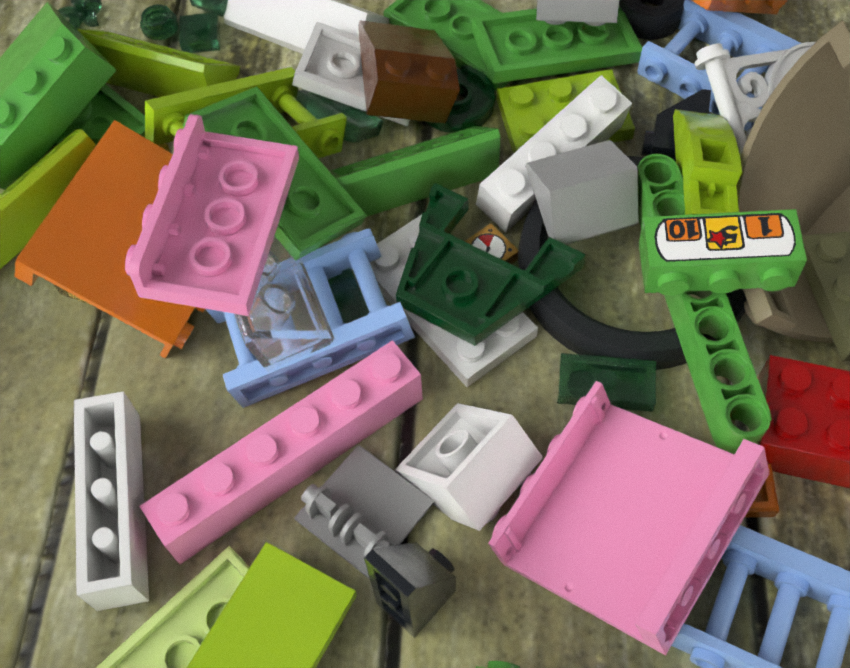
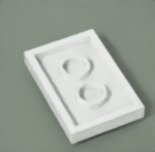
M316 21L295 71L292 85L366 111L359 37ZM382 117L407 127L410 121L408 119Z

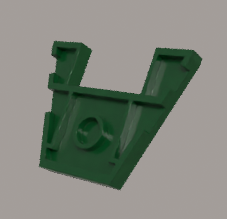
M435 183L431 187L429 203L426 212L422 214L414 248L411 247L395 294L396 302H401L402 307L409 312L476 346L583 268L586 254L551 237L548 238L527 269L522 270L451 235L450 233L469 210L468 198Z

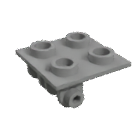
M358 444L321 487H317L315 484L307 487L301 496V500L306 505L294 519L370 579L364 557L372 549L400 545L431 508L434 500Z

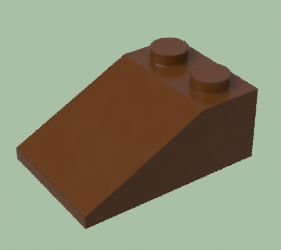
M360 20L358 31L366 114L446 124L460 88L455 58L436 31Z

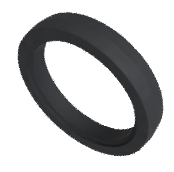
M627 156L637 166V169L640 161L644 158L642 156ZM535 200L529 210L520 237L518 264L522 270L527 269L549 238L537 200ZM558 287L529 307L535 318L554 339L569 350L593 362L609 367L637 371L661 370L687 363L675 328L641 332L606 325L576 308L562 294ZM736 289L726 293L737 324L745 313L744 302L747 299L743 289ZM702 334L705 338L709 340L717 341L714 337L710 335Z

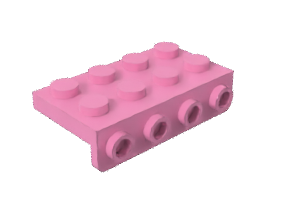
M190 114L184 129L180 128L176 132L174 153L169 166L164 165L160 171L158 180L159 190L154 203L148 204L144 210L142 218L143 230L136 245L130 246L126 255L125 270L127 275H130L138 296L249 316L299 161L298 146L206 132L202 117Z

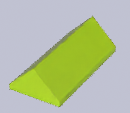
M76 28L117 69L106 83L157 97L232 81L237 78L240 71L239 65L109 31Z
M76 129L0 194V269L24 249L95 148V143L82 129Z

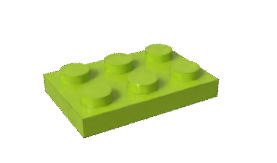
M612 69L498 88L496 100L513 154L599 76L602 75L620 91ZM629 112L622 127L608 140L619 142L633 139L635 126Z

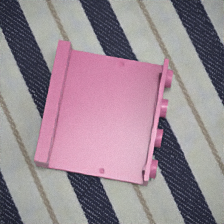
M596 381L588 394L581 397L576 403L573 416L562 433L556 435L550 442L547 455L536 472L529 475L524 481L520 490V496L508 514L502 516L496 523L492 538L488 544L504 566L666 656L769 475L765 448L743 439L736 453L732 454L611 405L603 384Z

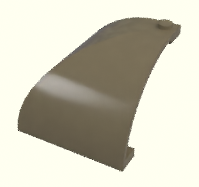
M843 20L823 35L798 59L767 99L755 120L740 157L742 174L736 185L739 212L796 209L802 235L850 231V26ZM803 270L795 287H787L779 291H766L762 288L743 289L747 299L744 302L745 311L751 321L757 326L765 327L794 339L834 343Z

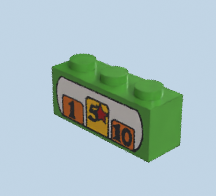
M796 209L643 217L639 251L644 293H661L666 296H674L686 291L710 290L719 294L729 293L736 289L752 288L779 291L787 287H795L807 261Z

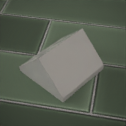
M611 140L526 163L525 167L549 237L568 245L639 223L637 166Z

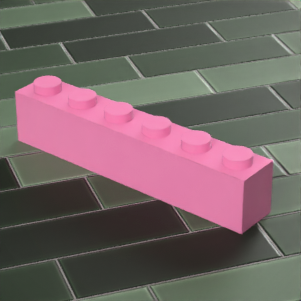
M392 340L139 507L164 547L179 564H182L423 400L421 374Z

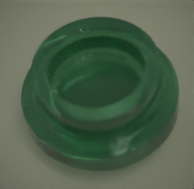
M156 4L147 7L142 12L140 27L142 33L147 38L165 40L177 31L179 26L177 16L167 6Z

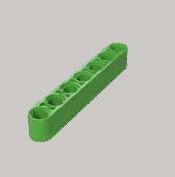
M663 154L645 156L640 161L637 169L638 220L641 229L643 217L685 215L683 177L677 163L669 156ZM707 290L686 291L674 296L664 295L712 439L717 448L735 454L743 439L758 444L770 426L771 414L726 293L719 294ZM689 294L696 295V296L700 297L701 299L694 298V297L690 296ZM702 334L710 335L714 337L717 341L709 340L705 338ZM716 376L729 379L733 385L722 383ZM731 420L743 422L750 431L738 429Z

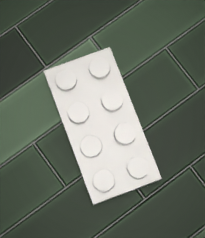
M422 215L377 243L381 257L370 262L382 295L391 305L397 303L395 294L411 247L414 248ZM404 309L410 326L466 387L473 384L537 337L538 327L522 312L474 346Z

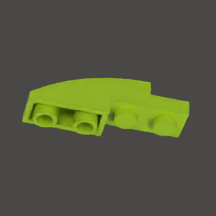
M675 109L673 115L676 163L681 175H683L685 215L739 212L736 185L742 174V165L737 141L730 124L720 115Z

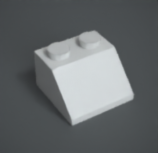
M457 403L400 463L395 472L434 500L433 505L451 520L480 531L485 524L497 516L503 503L517 487L523 485L526 478L531 475V471L543 459V456L513 415Z

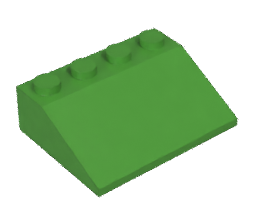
M46 2L0 57V188L3 190L7 189L47 153L117 70L49 2Z

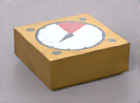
M492 223L465 240V242L510 264L518 260V249Z

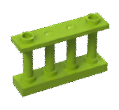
M292 67L145 100V138L157 145L172 142L177 130L180 128L184 129L183 123L187 114L254 87L260 89L279 113H288L299 124L292 126V128L318 159L342 151L347 117L340 113L317 119L297 101L298 87L292 85L295 70Z

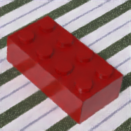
M770 355L757 377L771 414L770 426L758 445L765 448L767 463L771 464L772 472L850 489V371Z

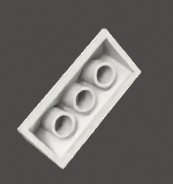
M228 0L224 15L226 25L301 54L305 50L316 21L358 37V24L360 20L389 24V18L341 0Z

